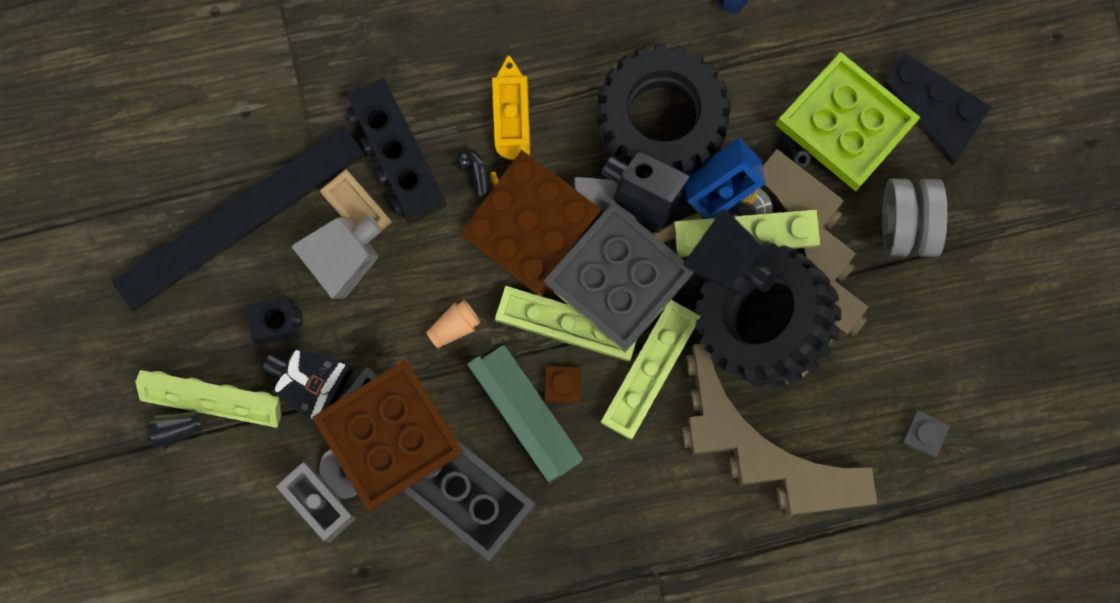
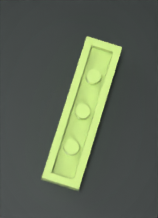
M817 210L735 217L762 244L774 243L779 248L786 245L793 249L820 246ZM715 218L674 222L676 254L681 258H688Z
M505 286L495 317L497 322L628 362L631 360L636 344L635 341L627 352L624 353L568 304Z
M672 300L666 305L604 415L601 424L632 441L693 332L696 320L700 319V315Z
M140 370L135 381L139 399L143 402L189 411L197 410L200 413L276 428L281 418L279 397L267 392L259 391L255 393L240 390L232 385H214L204 383L196 378L184 379L169 376L161 371L148 372Z

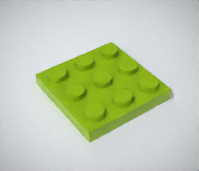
M840 52L785 111L775 125L853 190L857 191L921 117Z

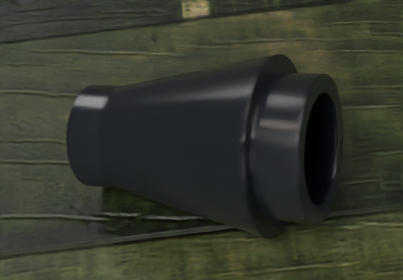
M197 410L189 413L156 415L154 420L146 422L154 449L163 447L165 450L194 433L203 431Z

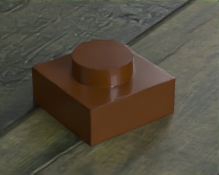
M546 367L545 403L580 404L581 367Z

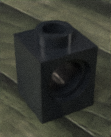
M288 297L246 306L251 338L257 345L300 337L298 327L303 326L301 309L299 306L294 307V303ZM276 313H283L285 316L283 325L278 329H270V317Z

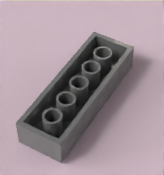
M366 367L342 398L378 376ZM456 440L464 454L404 492L485 559L492 562L533 511L536 504Z

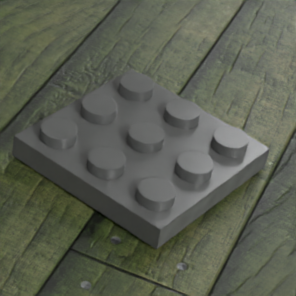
M613 202L543 282L544 285L626 353L694 273L683 266L685 261Z

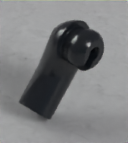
M782 131L779 138L784 155L801 168L807 167L811 160L809 153L799 148L797 142Z
M468 149V152H459L457 154L459 169L472 170L476 196L490 194L492 183L487 163L476 150Z

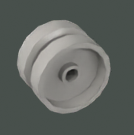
M890 178L885 187L882 207V236L885 253L888 256H907L914 246L916 253L920 257L940 256L944 248L947 232V197L943 181L940 179H921L914 189L909 179Z

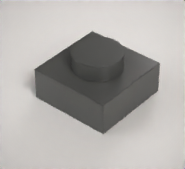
M917 410L914 412L901 444L935 459L950 425Z

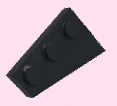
M904 52L883 82V85L891 94L921 117L918 122L925 129L924 133L946 154L945 158L952 166L991 108L984 101Z

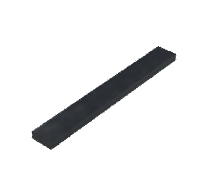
M343 126L113 280L112 283L130 310L136 311L365 157L364 153L346 127Z

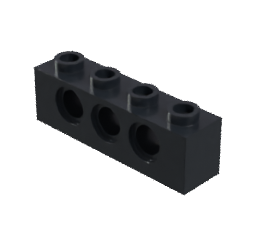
M385 78L346 95L351 107L345 110L354 128L361 125L366 136L360 140L369 158L376 155L381 166L375 170L384 188L391 185L396 197L390 200L399 218L406 215L409 223L412 224L447 207L446 200ZM377 117L388 119L387 124L381 129L370 127L371 122ZM398 146L403 149L401 156L396 159L385 157L387 150L391 147ZM405 177H416L418 183L414 188L406 190L400 187L401 181Z

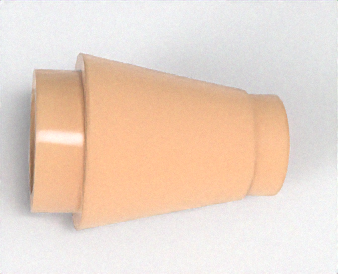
M465 300L459 304L454 302L426 333L432 343L439 349L443 345L474 332V327L480 323V320Z

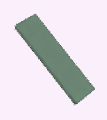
M505 346L499 347L483 359L478 356L467 364L548 484L582 462V456Z

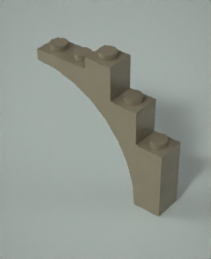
M777 149L763 166L766 184L760 187V189L768 195L778 213L817 210L820 246L799 248V254L805 255L831 280L830 284L837 291L839 300L835 304L841 308L842 315L840 321H835V325L840 329L838 337L842 340L848 333L855 336L867 321L862 315L868 309V306L835 280L837 279L842 283L855 266L850 261L856 253L823 228L826 227L830 230L842 215L838 208L844 200ZM807 370L802 373L803 378L808 373ZM784 380L785 384L788 385L790 383L788 380Z
M702 344L693 345L691 349L692 354L686 355L689 376L695 375L697 389L691 390L693 410L700 411V416L689 417L687 420L688 426L682 427L684 448H691L692 456L734 451L735 457H729L732 479L738 478L739 486L781 481L782 487L777 488V499L779 508L785 509L786 516L877 504L872 468H839L815 464L789 454L763 438L742 418L726 396L714 370L711 354L705 351Z

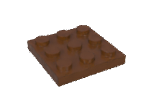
M521 150L460 235L534 293L542 297L548 289L543 281L605 211Z
M407 359L312 417L368 512L378 508L464 454Z

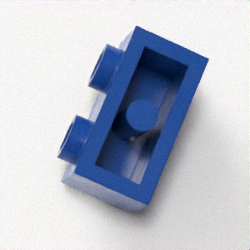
M739 137L702 165L688 173L687 175L690 177L685 189L687 201L705 219L716 218L722 208L725 210L730 209L766 184L761 159Z

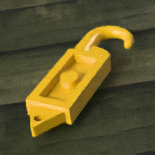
M507 56L497 77L492 78L494 137L497 153L503 158L514 160L521 150L530 155L528 78L521 74L512 58ZM512 64V68L508 69L507 65ZM491 172V183L495 187L499 180L496 172Z

